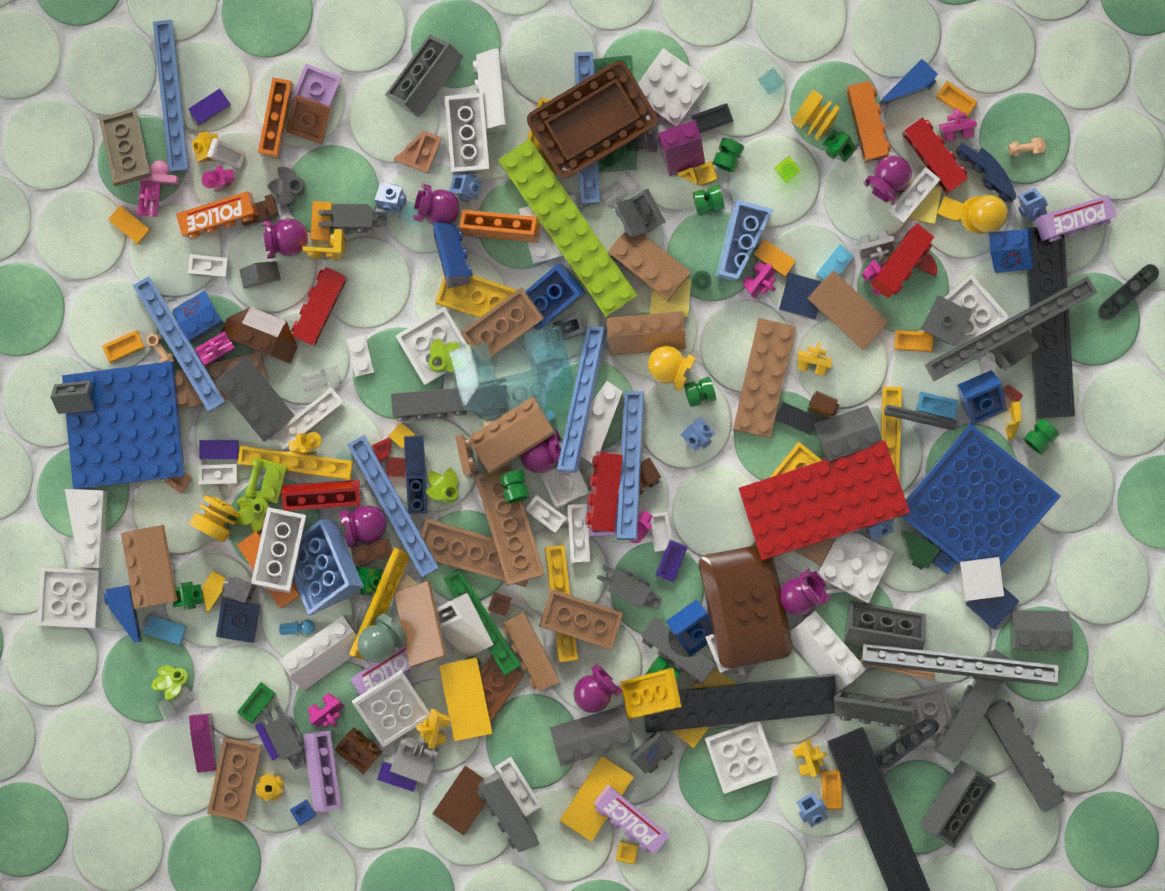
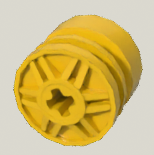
M813 89L791 123L799 129H803L809 124L810 128L807 134L810 136L814 129L818 130L814 137L818 141L831 128L837 119L838 111L841 107L836 105L832 111H829L828 109L832 101L822 106L821 103L824 96Z
M205 495L203 500L210 503L209 506L202 503L199 506L206 512L204 515L195 512L189 524L225 543L231 531L224 525L225 523L235 525L236 522L230 519L229 516L232 515L239 518L240 513L225 501L217 497Z

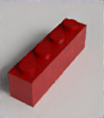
M922 117L905 129L902 135L927 169L940 179L938 184L948 194L968 179L966 176L967 171L963 166L957 164L953 152L945 148L944 140L940 135L934 133L932 130L934 128L930 121Z
M918 223L912 226L870 285L887 298L893 294L897 295L903 288L902 282L907 281L913 274L912 268H916L923 260L921 258L922 254H926L933 246L931 241L934 239V236Z
M328 267L319 271L316 277L318 282L315 287L310 289L308 294L310 299L307 305L304 304L300 310L299 322L295 321L291 329L294 338L313 347L316 346L348 279L346 276Z
M596 451V455L592 458V467H594V473L590 476L592 490L587 499V504L590 507L589 513H586L585 524L591 530L614 532L623 459L621 454Z
M360 480L283 485L281 492L283 511L361 505Z

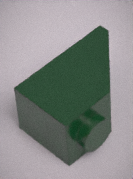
M902 530L901 536L908 559L913 562L912 566L920 570L923 568L929 569L939 548L906 530Z

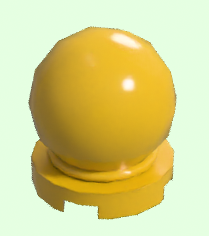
M985 195L969 198L964 202L963 213L960 214L962 225L967 231L984 234L1000 230L1006 224L1009 213L1007 205L1001 198L994 195Z
M658 347L649 356L648 371L658 382L664 384L673 382L675 384L674 389L681 391L686 381V378L683 376L687 369L691 370L696 357L691 354L688 357H683L681 351L675 347Z

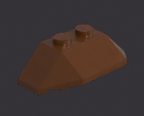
M253 307L228 317L221 333L225 332L231 341L289 364L292 363L298 348L286 320Z

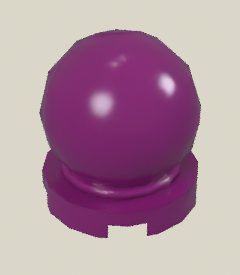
M898 156L885 157L878 162L874 170V176L868 175L863 183L865 187L870 186L874 189L871 193L886 203L890 200V203L894 205L899 198L896 193L903 191L909 185L912 179V170L904 158Z
M422 184L423 191L418 190L415 199L414 209H417V213L413 215V220L422 222L426 218L432 225L433 223L452 224L457 219L460 211L458 198L448 190L437 189L432 191L431 185Z
M286 218L278 221L275 225L271 223V220L263 221L262 223L263 227H267L265 232H263L266 252L270 251L267 259L276 258L278 252L284 256L297 255L302 252L303 247H306L308 243L306 227L295 219Z
M554 430L555 434L520 455L521 462L527 470L533 473H545L551 470L555 464L558 465L561 453L559 442H562V439L557 430Z
M363 505L356 508L353 513H349L348 509L340 511L341 523L346 525L348 532L344 534L347 547H356L357 541L373 543L380 539L386 531L387 519L379 508Z
M810 568L800 574V578L790 579L782 586L780 592L781 604L790 614L797 616L808 614L816 605L822 606L830 600V594L826 595L824 589L827 584L817 571L812 573Z
M596 663L591 668L593 675H586L577 682L573 693L577 706L588 713L600 712L610 703L611 695L615 694L618 697L623 692L621 687L612 681L613 678Z

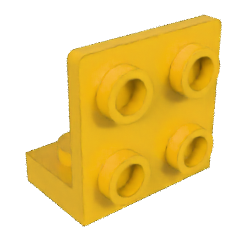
M335 229L330 239V244L333 248L303 247L302 251L309 256V259L320 260L321 257H328V260L340 261V258H345L346 234L343 230Z

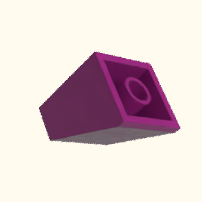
M695 120L658 133L657 143L669 176L676 175L678 172L691 167L695 168L705 164L702 138Z

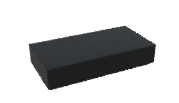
M727 103L691 115L692 121H696L699 133L734 121Z
M782 402L775 420L810 435L814 427L813 424L818 417Z

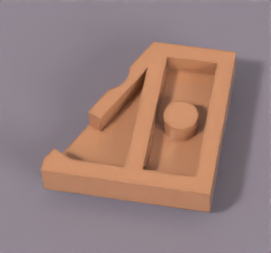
M423 131L399 155L394 157V161L428 174L442 138Z

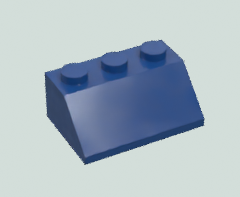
M433 223L434 239L447 288L469 284L470 277L473 274L471 266L466 265L465 259H468L466 248L461 246L460 241H463L461 230H457L456 224Z

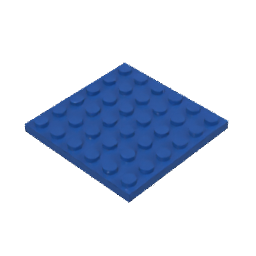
M173 361L62 375L63 383L91 380L93 384L90 397L95 406L94 410L66 413L73 489L185 476Z
M970 423L906 498L910 514L901 517L959 563L999 557L1001 566L1059 500L1061 495Z

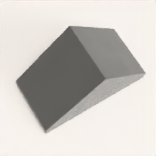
M277 261L253 263L239 269L243 288L281 280Z
M581 313L553 323L557 341L586 335Z

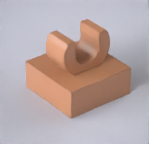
M185 473L183 477L168 478L165 483L182 493L192 480V477Z

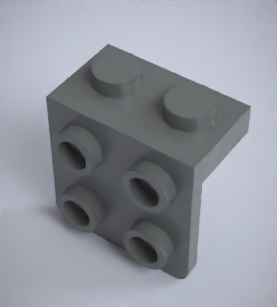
M649 189L643 190L631 199L614 204L615 213L621 219L625 232L631 238L647 234L666 223Z
M1027 331L989 353L992 352L995 356L997 366L1006 371L1035 351L1039 344L1030 331Z

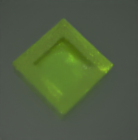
M790 156L774 167V170L785 183L801 171Z

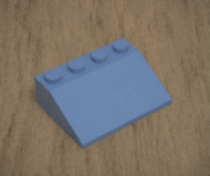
M321 519L303 533L294 582L310 616L351 597L364 587L335 521Z

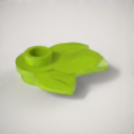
M439 338L433 341L430 346L431 357L428 362L430 369L436 373L443 372L444 370L455 372L461 369L465 362L457 358L460 350L459 342H449L444 345ZM441 360L442 365L439 367L435 366V361Z
M448 468L444 475L430 471L428 481L431 487L426 490L427 495L435 501L455 502L458 498V490L456 488L458 477L454 470ZM446 491L450 492V497L446 495Z
M243 496L237 500V505L241 509L238 511L240 516L236 518V523L239 525L250 524L254 533L259 532L262 529L263 520L269 505L263 498L254 499ZM257 504L261 506L260 511L256 508Z
M170 665L162 666L157 669L160 676L153 680L151 689L165 691V698L167 701H170L181 693L182 686L188 681V673L184 668H174Z

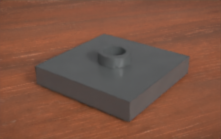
M938 295L920 330L955 347L973 312Z

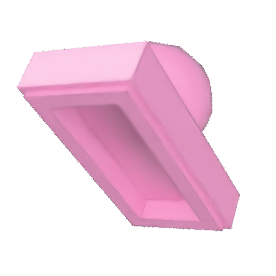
M161 160L155 161L151 165V177L139 180L140 182H160L161 185L178 186L180 182L179 177L168 175L169 167L166 162Z

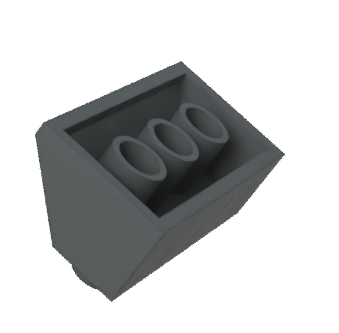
M429 34L385 95L407 112L419 118L431 100L437 95L442 85L447 82L454 69L458 67L463 56L451 44Z
M247 355L216 378L215 383L263 442L280 431L295 416Z
M850 601L844 644L863 647V643L923 650L926 614Z
M624 705L550 727L560 766L635 744Z
M961 760L919 826L955 848L996 783Z
M495 772L479 782L477 793L482 801L486 799L489 806H487V809L492 817L496 815L499 822L497 825L502 833L506 832L510 837L507 841L511 848H516L518 852H522L540 844L538 836L499 773Z

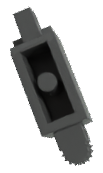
M334 204V210L318 211L320 216H334V222L321 221L318 222V227L334 228V230L340 229L344 233H349V230H357V233H368V230H372V227L385 226L387 224V214L372 211L368 204Z
M605 564L602 568L606 572L615 575L612 582L602 575L597 576L596 579L609 585L607 591L636 607L647 605L658 609L663 599L651 591L650 583L641 578L639 581L633 579V574L625 569L621 572Z
M279 702L274 704V708L280 718L274 721L271 711L268 708L263 709L269 722L264 727L279 758H287L293 768L297 770L306 765L302 752L304 750V740L300 734L297 735L294 729L296 724L293 718L285 715Z

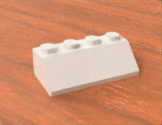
M497 48L477 54V61H473L474 72H478L475 88L476 91L483 93L486 133L506 132L500 56Z
M483 93L445 96L452 176L454 174H474L489 170Z
M267 508L251 584L270 590L291 593L307 519L306 515Z
M815 610L811 611L790 630L792 645L818 675H835L836 693L853 682L866 670L863 664Z
M342 615L279 661L295 683L305 691L353 657L349 653L358 633L346 616Z

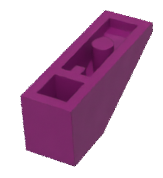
M212 713L190 715V736L197 773L216 771Z

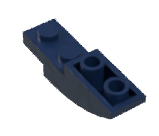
M962 142L955 151L958 158L964 162L968 161L973 165L972 168L978 173L983 172L985 174L981 179L984 182V187L990 191H996L999 194V198L1003 201L1012 203L1017 196L1008 175L998 161L984 148H981L976 153Z
M424 435L404 436L408 513H428Z

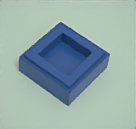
M941 549L932 563L948 574L957 561Z
M307 799L290 809L299 826L317 816Z

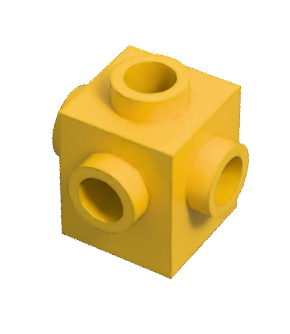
M202 132L198 134L197 138L191 140L197 162L214 161V159L207 157L213 138L219 140L218 134Z
M267 773L259 778L260 783L256 785L258 788L256 793L261 800L264 799L266 802L271 799L274 802L282 797L281 792L285 790L283 787L285 783L280 776H277L276 773L270 776ZM267 785L272 786L271 792H268L266 788Z

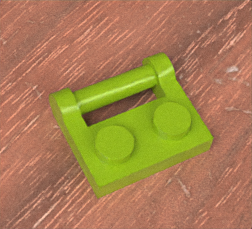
M255 457L253 458L252 465L254 466L245 495L263 498L266 501L277 504L280 500L288 466ZM264 467L266 471L260 491L256 489L260 469Z

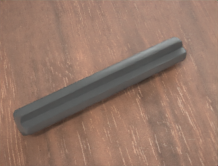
M886 405L884 408V414L887 416L949 430H955L957 427V421L954 419L892 405Z

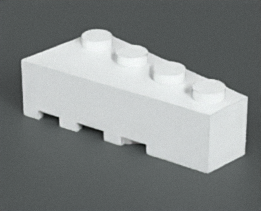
M606 381L592 401L581 458L591 465L596 451H601L623 391Z
M65 489L79 567L104 568L108 491Z

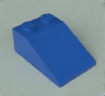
M556 264L525 291L544 317L543 320L534 325L535 328L540 330L586 294L564 264Z

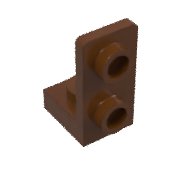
M272 194L264 196V201L255 203L258 216L253 217L254 220L250 222H242L243 226L280 216Z

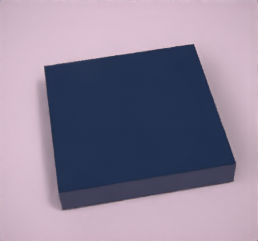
M789 272L778 310L816 320L818 309L807 298L821 284V281Z
M1003 586L1004 596L968 600L965 605L995 630L1020 601Z
M222 599L216 637L254 643L261 605Z

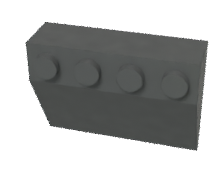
M840 691L834 696L835 716H840V720L851 721L854 718L859 719V722L864 724H871V721L879 722V726L885 727L895 724L898 725L899 729L909 730L910 727L914 726L917 702Z

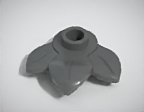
M278 167L279 178L269 183L268 188L274 194L279 195L278 204L287 205L296 196H300L305 192L306 185L301 178L296 177L292 169ZM295 184L300 185V188L298 190L293 189V186Z

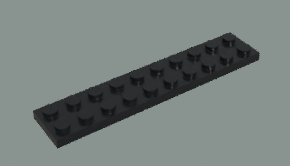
M1037 227L1025 228L1030 230L1032 235L1034 266L1033 270H1027L1029 308L1068 287L1065 234L1061 235V239L1050 242L1049 239L1042 241ZM1069 309L1030 329V333L1039 344V347L1032 352L1035 418L1075 416Z
M826 674L678 690L681 707L644 716L645 732L653 733L657 731L834 714V696L836 695L835 675Z
M860 727L828 740V746L887 890L930 891L864 728Z

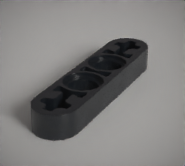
M1148 264L1141 268L1099 306V317L1103 320H1109L1116 316L1158 278V268L1153 264ZM1146 269L1148 271L1152 269L1153 278L1149 276L1143 281L1141 278L1147 274ZM1132 281L1140 283L1138 291L1131 289L1130 284ZM1119 293H1122L1126 296V302L1124 304H1121L1116 300V297ZM1112 304L1116 306L1110 310L1111 315H1104L1105 309L1103 307L1108 308Z
M933 718L922 720L878 753L876 759L879 767L887 769L936 734L939 728L937 721ZM927 724L932 725V727L930 728L931 730L922 733L921 730H923L927 726ZM911 733L918 735L919 740L917 743H913L910 740ZM896 744L903 745V754L896 752ZM889 754L893 755L887 762L883 763L884 757Z

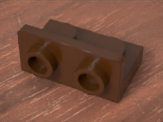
M355 727L346 734L334 749L363 775L383 752L377 744L371 742Z

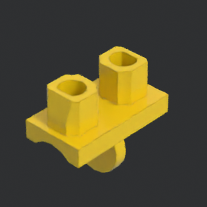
M817 342L816 347L808 346V352L798 350V370L808 371L809 364L812 363L816 364L815 374L825 376L828 368H831L832 358L825 357L827 350L820 349L821 343Z
M316 432L300 433L295 435L296 440L288 442L291 453H314L321 446L322 437Z
M431 709L429 719L424 718L423 723L417 724L416 729L421 732L420 737L424 738V742L429 744V749H435L436 745L445 744L446 735L444 732H439L440 727L448 728L450 718L448 715L440 714L437 709Z
M810 739L793 749L796 759L805 757L806 764L799 766L801 776L811 775V777H815L821 773L819 766L824 765L822 757L827 756L826 751L820 752L819 746L812 747Z

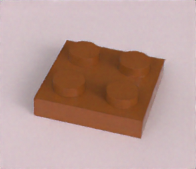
M296 95L286 132L322 144L332 106Z

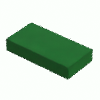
M260 682L237 713L253 724L276 693L263 682Z

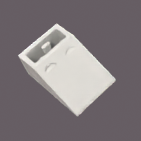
M467 593L436 608L442 635L467 658L494 645Z

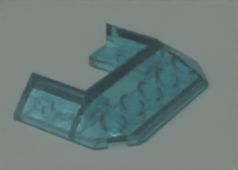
M560 325L548 326L523 334L532 370L496 378L487 342L473 346L468 345L450 351L449 355L463 408L477 415L482 420L489 422L497 420L533 396L542 408L561 404L574 382V377Z

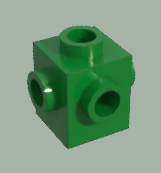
M836 130L822 143L827 150L826 154L830 158H837L843 162H846L857 149L847 133H840Z
M356 567L364 586L359 590L360 595H372V592L376 591L381 580L382 569Z
M192 581L181 583V587L175 588L177 601L172 602L173 608L184 606V609L188 610L196 608V604L203 603L201 584L193 585Z

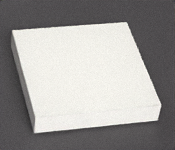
M558 466L545 473H540L555 509L590 493L579 468L577 473L560 472L557 470Z
M999 557L960 562L965 601L1004 596Z

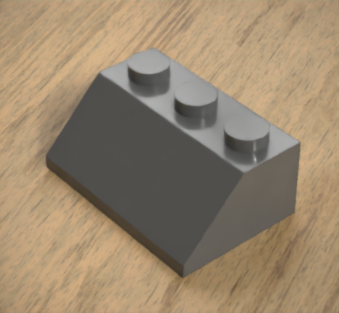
M868 405L813 424L824 459L828 461L867 449L872 444L883 441L878 425Z
M1012 610L1010 649L1073 650V629L1069 611Z

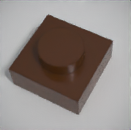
M493 592L488 610L506 616L512 598Z

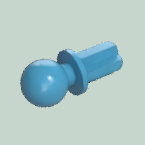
M308 619L302 621L301 624H298V621L295 620V623L279 625L280 635L296 634V636H299V632L310 635L315 630L314 622Z

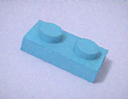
M839 244L816 275L822 280L832 270L840 275L855 255Z

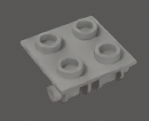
M403 735L390 772L426 785L439 748L429 749V744Z

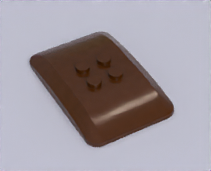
M616 61L531 111L527 116V123L559 177L569 178L655 127L658 118L628 66L622 61Z
M757 545L702 556L699 560V570L720 664L726 669L788 657L792 653V641L786 610L780 601L781 587L774 559L762 561Z

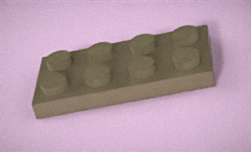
M136 108L99 118L113 185L116 187L151 177Z

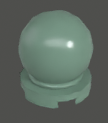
M381 614L377 617L375 625L364 629L358 638L357 647L359 654L368 662L382 663L395 652V647L401 648L407 640L400 626L396 628L390 622L392 618L386 614Z

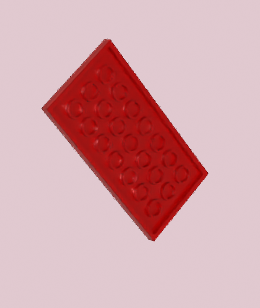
M885 440L872 444L867 449L832 461L827 459L738 488L762 561L910 514Z

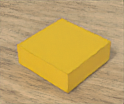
M400 422L389 434V437L403 449L405 447L404 436H413L415 434Z
M619 841L616 861L635 865L639 845Z

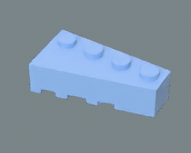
M739 200L732 204L715 277L735 281L739 278L774 209Z

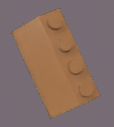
M625 232L608 251L614 261L667 302L692 274V272L645 235L631 238Z
M683 311L606 318L610 356L653 352L656 348L662 346L675 347L678 350L686 349Z
M533 396L483 429L475 432L469 439L489 474H492L549 438L555 432L544 409Z
M164 525L121 533L134 609L177 601Z
M525 612L504 622L505 627L502 629L507 638H512L514 644L511 646L515 654H520L523 659L520 664L525 672L529 671L532 677L529 681L533 689L538 688L540 692L560 682Z

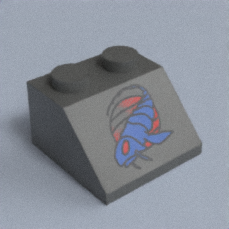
M657 731L629 756L644 774L647 772L651 774L659 767L657 763L661 759L667 760L673 754L672 750L674 747L661 732Z

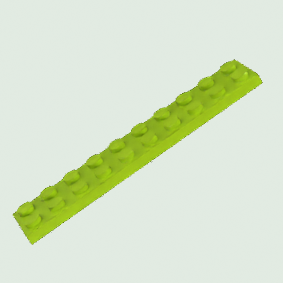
M530 138L498 159L504 171L605 318L636 298L637 294Z

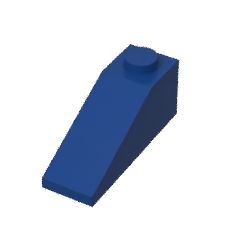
M921 59L882 98L880 104L885 105L920 93L926 87L930 89L937 82L935 78L938 73Z
M130 585L106 589L104 594L105 604L109 606L111 612L135 643L142 642L137 610L133 606Z

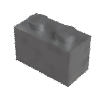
M229 577V580L226 579L223 584V595L243 603H250L257 585L237 577Z

